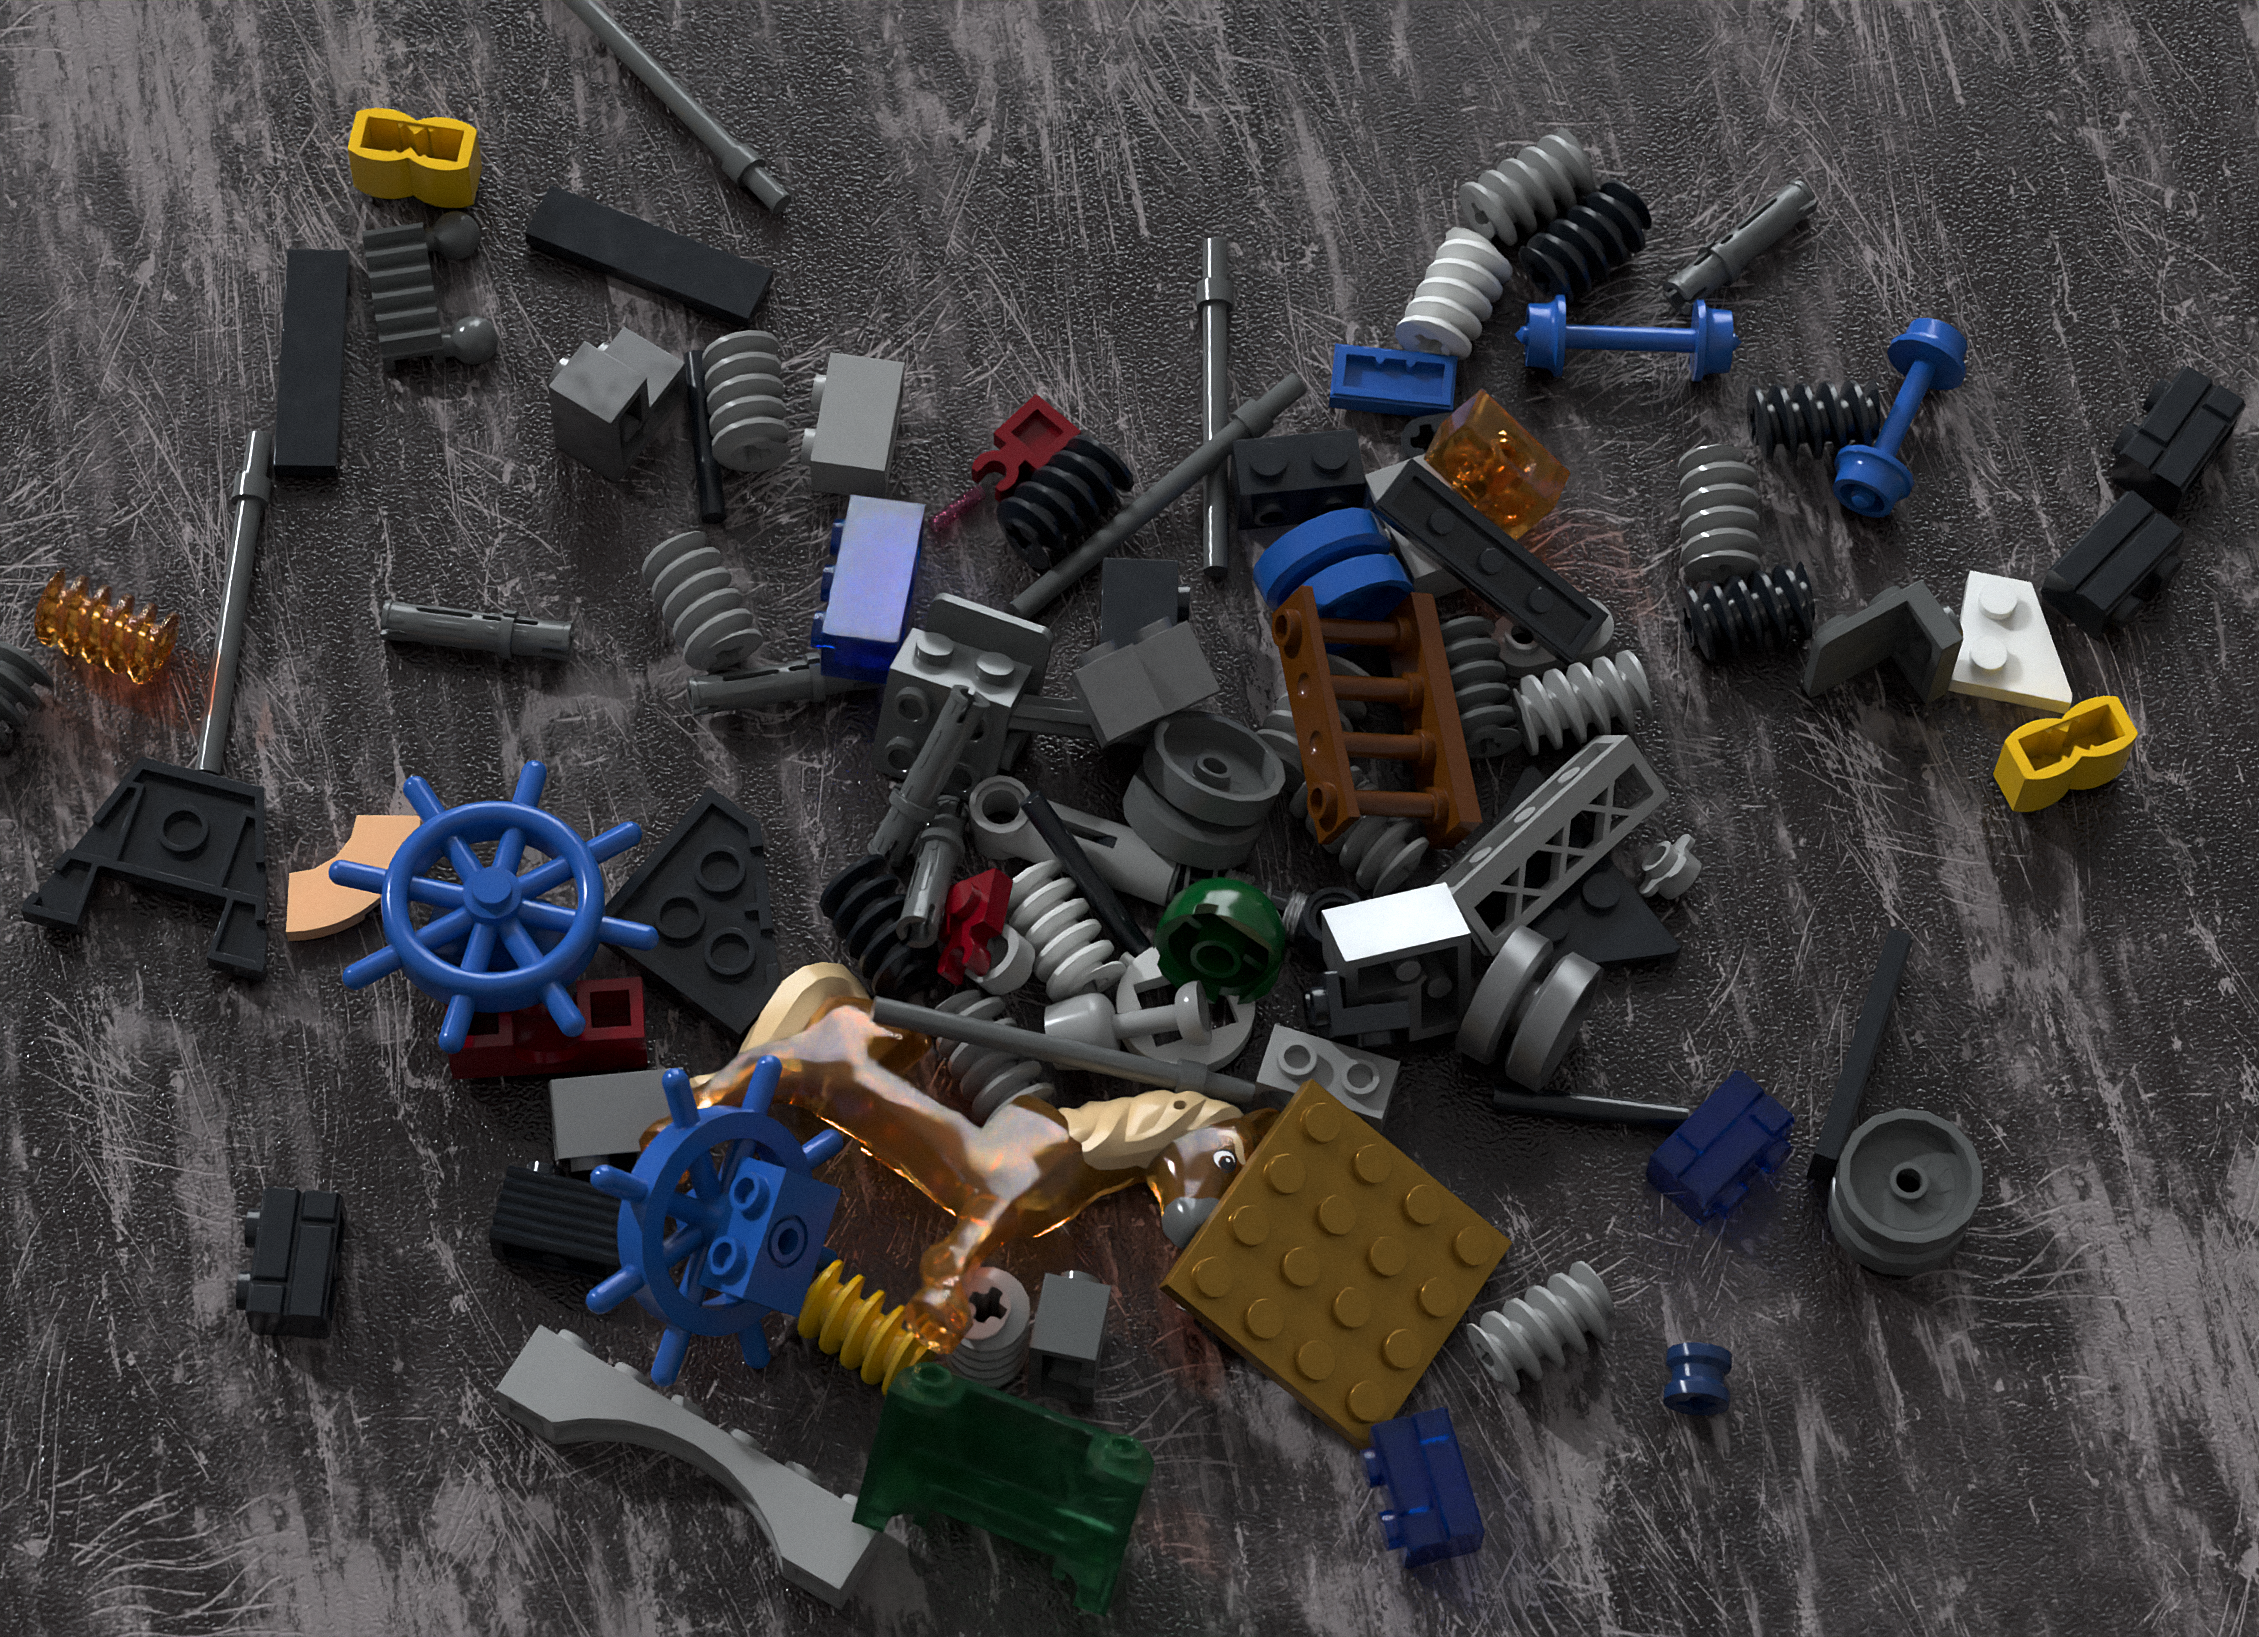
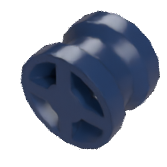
M1699 1342L1680 1343L1669 1347L1666 1353V1366L1672 1372L1671 1382L1664 1388V1405L1675 1412L1698 1416L1715 1415L1728 1410L1730 1392L1724 1386V1379L1732 1369L1733 1355L1731 1352L1721 1346Z

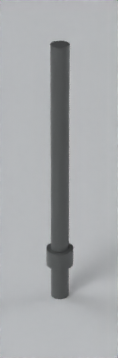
M562 0L723 162L722 170L739 187L747 186L774 214H778L788 207L792 197L764 169L765 161L748 144H739L596 0Z
M1218 237L1207 238L1203 241V280L1197 283V310L1203 314V445L1228 425L1227 314L1233 310V284L1227 280V242ZM1228 457L1203 477V573L1211 577H1220L1228 573Z
M1291 373L1259 400L1256 401L1250 398L1231 414V423L1011 601L1009 605L1015 615L1027 621L1231 455L1233 440L1261 438L1274 427L1272 420L1307 392L1303 382L1295 374Z
M251 431L248 433L242 473L237 474L234 478L231 502L236 506L195 764V770L220 776L260 515L261 511L268 508L272 481L267 477L273 438L269 433L263 431Z
M878 996L874 998L871 1008L870 1022L1167 1088L1171 1089V1092L1175 1094L1195 1091L1211 1099L1247 1107L1251 1105L1254 1096V1081L1207 1071L1206 1064L1180 1058L1177 1064Z

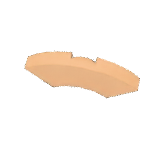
M357 815L351 838L334 858L315 869L289 873L286 922L288 941L325 937L365 919L364 915L381 903V894L334 884L328 874L331 864L337 860H347L388 869L393 856L401 844L414 830L423 824L419 816Z

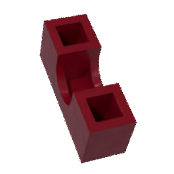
M642 977L576 981L577 992L571 999L586 1021L585 1030L577 1037L564 1035L544 1004H537L509 1012H474L464 1047L458 1053L448 1054L452 1079L648 1068L646 1011ZM445 1004V1013L447 1012L449 1006L447 1004Z

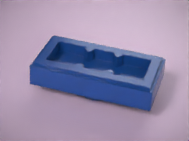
M1335 344L1329 408L1415 417L1453 412L1458 356Z

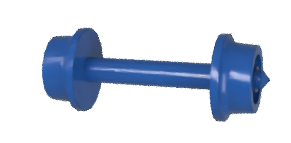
M1556 295L1554 301L1549 303L1528 304L1525 326H1522L1515 334L1521 344H1524L1525 366L1547 369L1552 373L1553 377L1561 378L1563 373L1565 349L1690 353L1692 382H1701L1702 377L1708 374H1728L1731 368L1732 352L1742 343L1737 335L1733 333L1732 311L1709 308L1704 300H1696L1694 302L1691 328L1566 324L1565 296Z
M1918 318L1910 323L1905 334L1893 338L1887 350L1888 358L1894 368L1906 379L1873 447L1848 445L1839 450L1834 461L1838 474L1832 489L1840 503L1850 510L1869 517H1885L1890 514L1897 501L1909 496L1914 486L1913 476L1907 467L1897 460L1895 456L1927 389L1953 390L1961 386L1967 373L1963 361L1968 349L1967 341L1951 325L1932 318Z

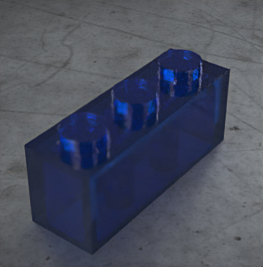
M851 495L846 519H834L830 555L838 556L836 565L825 564L820 601L828 602L827 611H815L811 632V648L821 649L820 675L882 684L887 683L889 668L905 641L923 550L925 504Z

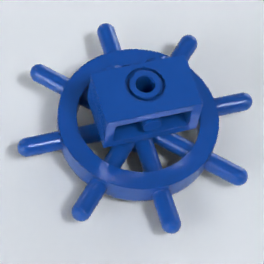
M537 760L529 761L523 766L512 802L481 801L464 804L446 811L424 778L420 776L408 778L404 782L403 793L423 824L414 830L401 844L393 856L388 869L347 860H337L331 864L328 871L330 880L336 885L381 894L383 929L388 946L348 966L342 975L344 985L350 990H361L400 969L425 994L449 1005L438 1038L440 1048L448 1054L458 1053L464 1047L474 1012H509L537 1004H544L564 1035L568 1037L581 1035L586 1027L585 1018L565 988L583 973L593 959L600 942L649 951L655 948L659 941L657 930L650 925L605 916L604 884L598 865L636 846L642 838L640 826L635 822L627 821L584 842L581 836L561 819L537 808L547 777L545 765ZM484 841H499L492 867L484 868L469 845ZM525 846L534 848L552 859L518 878L516 877ZM445 856L464 885L423 876L438 860ZM570 880L577 894L578 907L576 910L557 906L536 897ZM411 901L433 906L428 925L417 931H414L409 918Z
M764 1055L757 1061L741 1108L722 1105L698 1109L687 1074L679 1068L667 1070L662 1077V1086L673 1122L665 1127L646 1147L631 1174L609 1165H600L591 1173V1184L596 1190L622 1199L617 1227V1244L622 1269L593 1288L587 1295L586 1304L593 1313L604 1314L633 1295L649 1314L667 1324L651 1369V1378L660 1387L671 1386L676 1381L692 1333L702 1336H724L737 1332L747 1365L753 1369H762L767 1366L771 1359V1353L761 1319L771 1310L798 1318L814 1271L822 1273L831 1263L838 1259L837 1253L833 1249L823 1246L842 1189L813 1179L811 1171L841 1151L844 1143L843 1137L838 1131L827 1129L801 1146L785 1126L767 1116L782 1073V1063L774 1055ZM730 1140L719 1174L717 1175L709 1148L723 1141ZM755 1150L762 1161L753 1159ZM688 1169L693 1189L684 1194L676 1191L675 1188ZM668 1216L676 1219L678 1231L663 1240L665 1217ZM691 1255L678 1290L668 1270ZM708 1288L723 1293L714 1299L704 1301Z

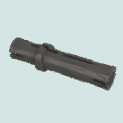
M1792 179L1776 195L1758 207L1723 238H1720L1717 242L1710 240L1698 250V257L1690 265L1663 284V291L1668 293L1665 297L1671 306L1682 314H1689L1693 311L1696 300H1705L1722 285L1729 287L1741 276V270L1749 262L1762 254L1789 232L1793 226L1817 209V202L1812 201L1815 195L1811 189L1802 181Z
M387 599L382 609L380 624L382 631L380 635L382 640L409 641L428 645L498 653L499 659L513 660L515 655L570 662L574 647L575 624L573 621H551L520 616L518 610L504 609L503 614L484 613L449 607L409 604L407 602Z
M874 648L822 657L819 656L818 652L804 654L803 660L791 661L789 663L686 678L688 701L693 718L716 712L740 710L792 700L810 699L812 704L825 702L826 696L855 690L878 689L881 687L879 662Z
M960 684L952 687L950 696L903 783L895 784L889 795V802L892 805L874 838L871 839L867 846L871 855L880 854L884 857L890 844L895 840L889 851L891 856L887 865L903 867L907 860V855L924 823L934 820L939 811V804L936 801L979 721L990 706L986 697L975 690L965 711L962 712L968 702L966 695L970 687Z
M943 795L938 797L936 802L939 804V811L932 822H927L922 836L918 835L914 843L913 856L916 864L902 914L896 927L898 938L902 941L907 937L909 926L911 925L912 930L907 945L910 947L926 948L936 941L953 872L956 870V866L960 867L963 863L965 845L962 838L965 827L969 822V807L964 802L960 806L956 817L955 812L960 800L956 796Z

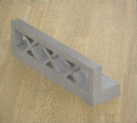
M1596 735L1430 886L1446 882L1469 928L1471 938L1484 956H1494L1502 949L1512 933L1521 924L1527 926L1670 795L1629 735ZM1628 769L1644 794L1628 809L1612 807L1615 780ZM1598 796L1597 805L1589 804ZM1580 811L1596 813L1593 841L1584 849L1568 847L1571 819ZM1611 815L1619 816L1611 823ZM1554 836L1553 845L1545 844ZM1536 851L1552 853L1549 881L1540 889L1525 888L1527 859ZM1567 855L1575 856L1567 863ZM1509 877V885H1500ZM1492 891L1508 893L1505 921L1491 932L1474 907ZM1523 895L1531 896L1522 904Z

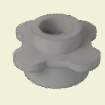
M1689 834L1679 837L1673 845L1669 841H1663L1646 855L1642 863V869L1646 872V877L1639 889V892L1644 897H1651L1658 892L1667 900L1674 899L1684 893L1696 880L1701 869V862L1689 852L1695 843V840Z

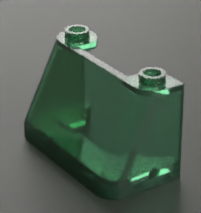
M922 1362L902 1369L887 1390L851 1522L883 1534L888 1521L894 1516L914 1514L912 1524L925 1528L932 1514L936 1511L1056 1556L1051 1576L1064 1580L1068 1573L1074 1578L1077 1585V1594L1073 1605L1106 1617L1133 1564L1141 1535L1155 1461L1151 1453L1144 1448V1445L1130 1435L1113 1434L952 1374L948 1369L939 1364Z

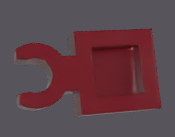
M1035 394L993 433V445L999 450L984 452L975 459L972 465V480L978 483L989 473L997 472L1002 474L1005 478L995 486V499L1000 503L1003 499L1014 496L1013 494L1019 485V477L1024 472H1027L1032 477L1034 471L1039 467L1048 466L1051 456L1055 452L1065 450L1067 442L1073 436L1080 435L1081 430L1038 394Z
M997 868L950 886L939 934V940L947 946L939 958L937 969L938 974L955 986L962 984L966 968L979 977L986 975L991 963V953L987 949L988 940L1002 934L1013 880Z

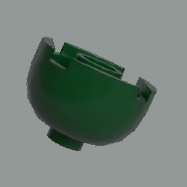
M1223 877L1201 879L1175 895L1159 921L1153 939V949L1156 947L1160 955L1157 966L1161 974L1178 990L1188 982L1200 980L1208 1003L1216 1004L1219 995L1227 997L1231 995L1239 996L1237 1005L1249 1004L1267 995L1278 980L1284 960L1286 929L1274 902L1261 890L1240 880Z

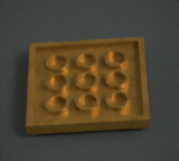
M1310 1079L1301 1084L1158 1288L1360 1452L1372 1450L1512 1242L1315 1080Z

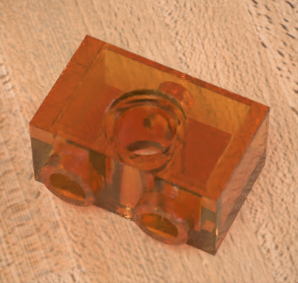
M1482 388L1440 424L1423 458L1473 507L1514 540L1519 539L1555 508L1571 473Z

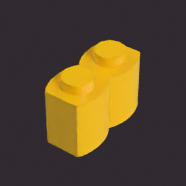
M369 108L356 112L347 148L354 187L368 195L385 199H400L414 195L425 203L443 208H461L474 204L482 171L478 133L474 127L460 120L445 117H431L416 121L403 112L387 108Z
M2099 696L2090 698L2072 707L2062 719L2045 718L2035 720L2012 732L2004 742L1993 776L2013 811L2031 812L2040 810L2060 800L2069 789H2091L2114 779L2124 769L2138 732L2118 697Z

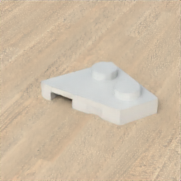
M1970 570L1966 581L1960 616L1964 639L1948 691L2066 714L2071 705L2072 692L2032 582Z

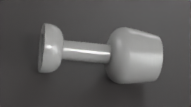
M1200 980L1188 982L1181 986L1176 993L1175 1004L1116 1014L1113 1004L1105 995L1098 992H1089L1046 1006L1044 1013L1046 1035L1120 1051L1122 1039L1179 1030L1182 1038L1191 1045H1210L1212 1039L1208 1002ZM1053 1063L1056 1070H1082Z

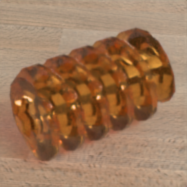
M64 568L57 571L51 578L36 608L34 630L38 643L49 647L58 644L61 652L71 656L80 653L83 661L93 665L103 662L106 670L115 674L126 671L129 680L140 684L148 681L164 667L177 640L181 623L180 614L171 612L166 616L161 625H157L158 605L149 602L143 607L139 615L135 616L133 615L135 608V596L126 593L121 597L117 605L113 607L111 606L113 596L111 586L103 584L91 598L88 597L90 578L80 575L69 589L66 588L67 573Z

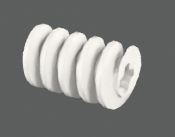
M1459 227L1450 229L1447 232L1445 243L1437 250L1435 261L1426 271L1425 280L1418 285L1414 300L1406 307L1404 318L1396 326L1395 336L1399 344L1406 351L1458 356V360H1464L1469 357L1472 351L1470 341L1479 338L1482 333L1480 321L1484 322L1490 318L1492 314L1491 303L1499 300L1502 295L1503 287L1501 284L1506 283L1512 277L1513 268L1509 261L1499 253L1488 239L1479 233Z
M1049 860L1033 865L1012 879L1013 885L1005 918L1009 920L1010 927L1032 944L1035 951L1033 971L1041 982L1047 983L1046 993L1054 1003L1089 992L1101 993L1115 984L1127 970L1122 961H1113L1103 965L1102 962L1112 954L1114 946L1109 940L1090 943L1100 933L1102 926L1097 919L1077 922L1086 914L1089 905L1084 898L1065 902L1075 891L1077 885L1071 877L1053 881L1063 868L1059 860Z

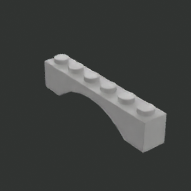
M542 1325L538 1326L496 1388L501 1413L556 1445L581 1441L628 1442L667 1452L699 1467L727 1487L754 1516L773 1548L784 1578L835 1608L842 1609L883 1545L882 1522L877 1520L878 1514L870 1505L850 1494H844L842 1499L821 1488L819 1486L821 1484L820 1479L806 1467L793 1461H787L783 1466L762 1453L764 1451L762 1445L749 1434L736 1428H730L726 1433L707 1422L705 1412L692 1401L679 1395H673L671 1400L650 1389L649 1380L635 1368L622 1362H617L612 1367L592 1355L594 1353L593 1348L578 1335L567 1330H560L557 1335Z

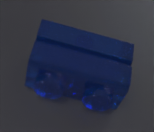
M1736 1070L1650 1156L1645 1176L1651 1185L1667 1199L1673 1200L1676 1206L1698 1226H1704L1717 1212L1726 1219L1741 1206L1749 1195L1751 1189L1745 1184L1760 1169L1767 1175L1772 1174L1789 1156L1794 1148L1789 1139L1796 1120L1792 1113L1772 1096H1767L1763 1088L1742 1070Z
M1440 1407L1413 1414L1408 1418L1404 1416L1375 1423L1370 1427L1368 1439L1371 1448L1360 1450L1359 1458L1368 1489L1380 1487L1386 1507L1385 1511L1378 1512L1379 1529L1386 1550L1398 1549L1403 1568L1410 1569L1437 1562L1442 1558L1450 1559L1474 1553L1481 1549L1485 1530L1448 1408Z

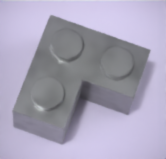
M623 327L611 344L604 342L596 348L584 341L572 358L563 357L556 364L548 379L547 388L549 389L555 446L617 483L687 395L685 362L626 327Z
M1165 617L1134 632L1138 644L1134 646L1132 643L1118 650L1113 639L1079 655L1080 659L1076 660L1079 669L1072 673L1069 682L1102 749L1159 722L1161 718L1197 704L1221 690L1187 620L1173 627L1169 617Z
M1446 882L1322 910L1323 960L1328 971L1338 970L1341 997L1346 1008L1359 1007L1385 1000H1390L1391 1003L1408 1001L1411 1027L1404 1029V1032L1409 1042L1460 1030L1463 1019L1471 1004V933Z

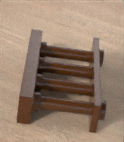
M1301 585L1272 614V638L1279 648L1308 789L1307 808L1310 817L1315 823L1318 843L1321 845L1332 844L1360 816L1420 818L1425 825L1430 849L1452 850L1483 822L1433 594L1411 592L1382 621L1325 618L1318 616L1313 587ZM1324 643L1383 646L1385 651L1388 652L1393 678L1330 674ZM1336 700L1395 703L1401 712L1405 735L1343 732ZM1348 758L1407 760L1413 769L1417 792L1355 790Z

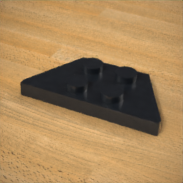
M1534 764L1525 768L1491 830L1547 781ZM1575 816L1571 819L1568 847L1584 849L1593 841V837ZM1554 836L1545 844L1553 845ZM1536 851L1527 859L1525 888L1540 889L1549 881L1552 853ZM1606 854L1526 926L1553 941L1554 954L1546 978L1554 966L1564 956L1572 952L1602 967L1605 972L1620 970L1622 963L1658 958L1659 964L1671 963L1679 958L1681 951L1680 945ZM1567 855V863L1575 856ZM1509 877L1500 885H1509ZM1492 891L1480 904L1499 926L1505 921L1508 893ZM1523 895L1522 904L1531 896Z

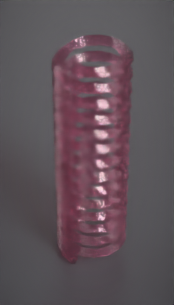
M977 484L983 497L975 486H972V489L969 488L968 491H965V494L962 493V497L958 496V499L955 498V501H951V504L948 503V506H945L944 509L942 508L937 514L935 513L934 516H931V519L928 518L929 526L936 532H941V530H944V527L947 528L948 525H951V522H955V520H958V517H961L965 512L971 510L972 507L974 508L975 505H978L979 502L981 503L982 500H985L986 494L983 488Z

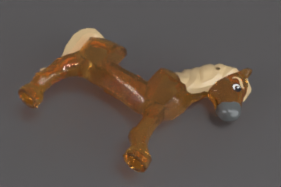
M827 962L804 966L783 980L761 1012L759 1019L750 1028L738 1055L717 1073L692 1077L689 1081L698 1109L722 1105L741 1108L759 1058L768 1054L778 1057L782 1063V1073L771 1104H791L809 1109L829 1124L859 1140V1150L914 1183L923 1193L948 1212L961 1219L943 1241L930 1246L923 1254L918 1267L923 1288L915 1293L903 1309L907 1327L917 1340L935 1353L952 1354L973 1327L974 1322L966 1291L978 1269L1003 1244L1014 1237H1039L1073 1220L1098 1197L1122 1190L1136 1183L1147 1182L1159 1200L1164 1234L1176 1247L1186 1249L1281 1114L1280 1111L1274 1108H1263L1243 1115L1239 1108L1221 1100H1212L1195 1091L1175 1094L1167 1090H1151L1136 1097H1121L1107 1102L1089 1101L1078 1109L1060 1108L1058 1110L1053 1105L1028 1093L1015 1098L980 1129L970 1123L962 1114L949 1110L917 1090L909 1081L900 1078L932 1048L931 1035L870 1022V1013L874 1000H872L867 989L843 964ZM671 1113L667 1117L652 1122L638 1140L641 1154L651 1141L673 1122ZM688 1169L678 1183H684L690 1177Z

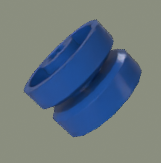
M1361 508L1331 511L1292 529L1264 551L1255 564L1253 580L1266 605L1274 612L1301 585L1313 587L1319 617L1382 621L1411 592H1415V588L1402 564L1394 556L1389 555L1390 541L1377 517L1370 510ZM1324 643L1326 653L1335 656L1361 646Z

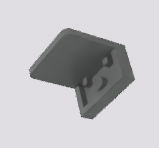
M1922 579L1904 589H1901L1900 586L1889 587L1874 597L1869 603L1868 608L1849 618L1846 614L1837 615L1825 622L1816 631V638L1813 641L1802 688L1809 698H1813L1891 656L1926 705L1947 694L1964 639L1961 623L1950 607L1947 605L1940 606Z
M948 593L936 595L930 605L925 632L940 633L953 641L986 652H998L1008 656L1011 660L1032 666L1030 681L1025 694L1041 696L1054 640L1052 632L1047 627ZM1008 730L1000 768L1010 771L1031 733Z
M912 628L889 668L871 757L872 766L879 772L905 780L947 702L952 687L957 684L970 687L966 695L968 702L962 712L965 711L975 690L986 697L990 706L983 714L942 790L943 793L970 801L971 793L977 784L989 777L998 776L1009 723L1028 688L1032 666L1011 660L1008 656L998 652H986L953 641L940 633L925 632Z

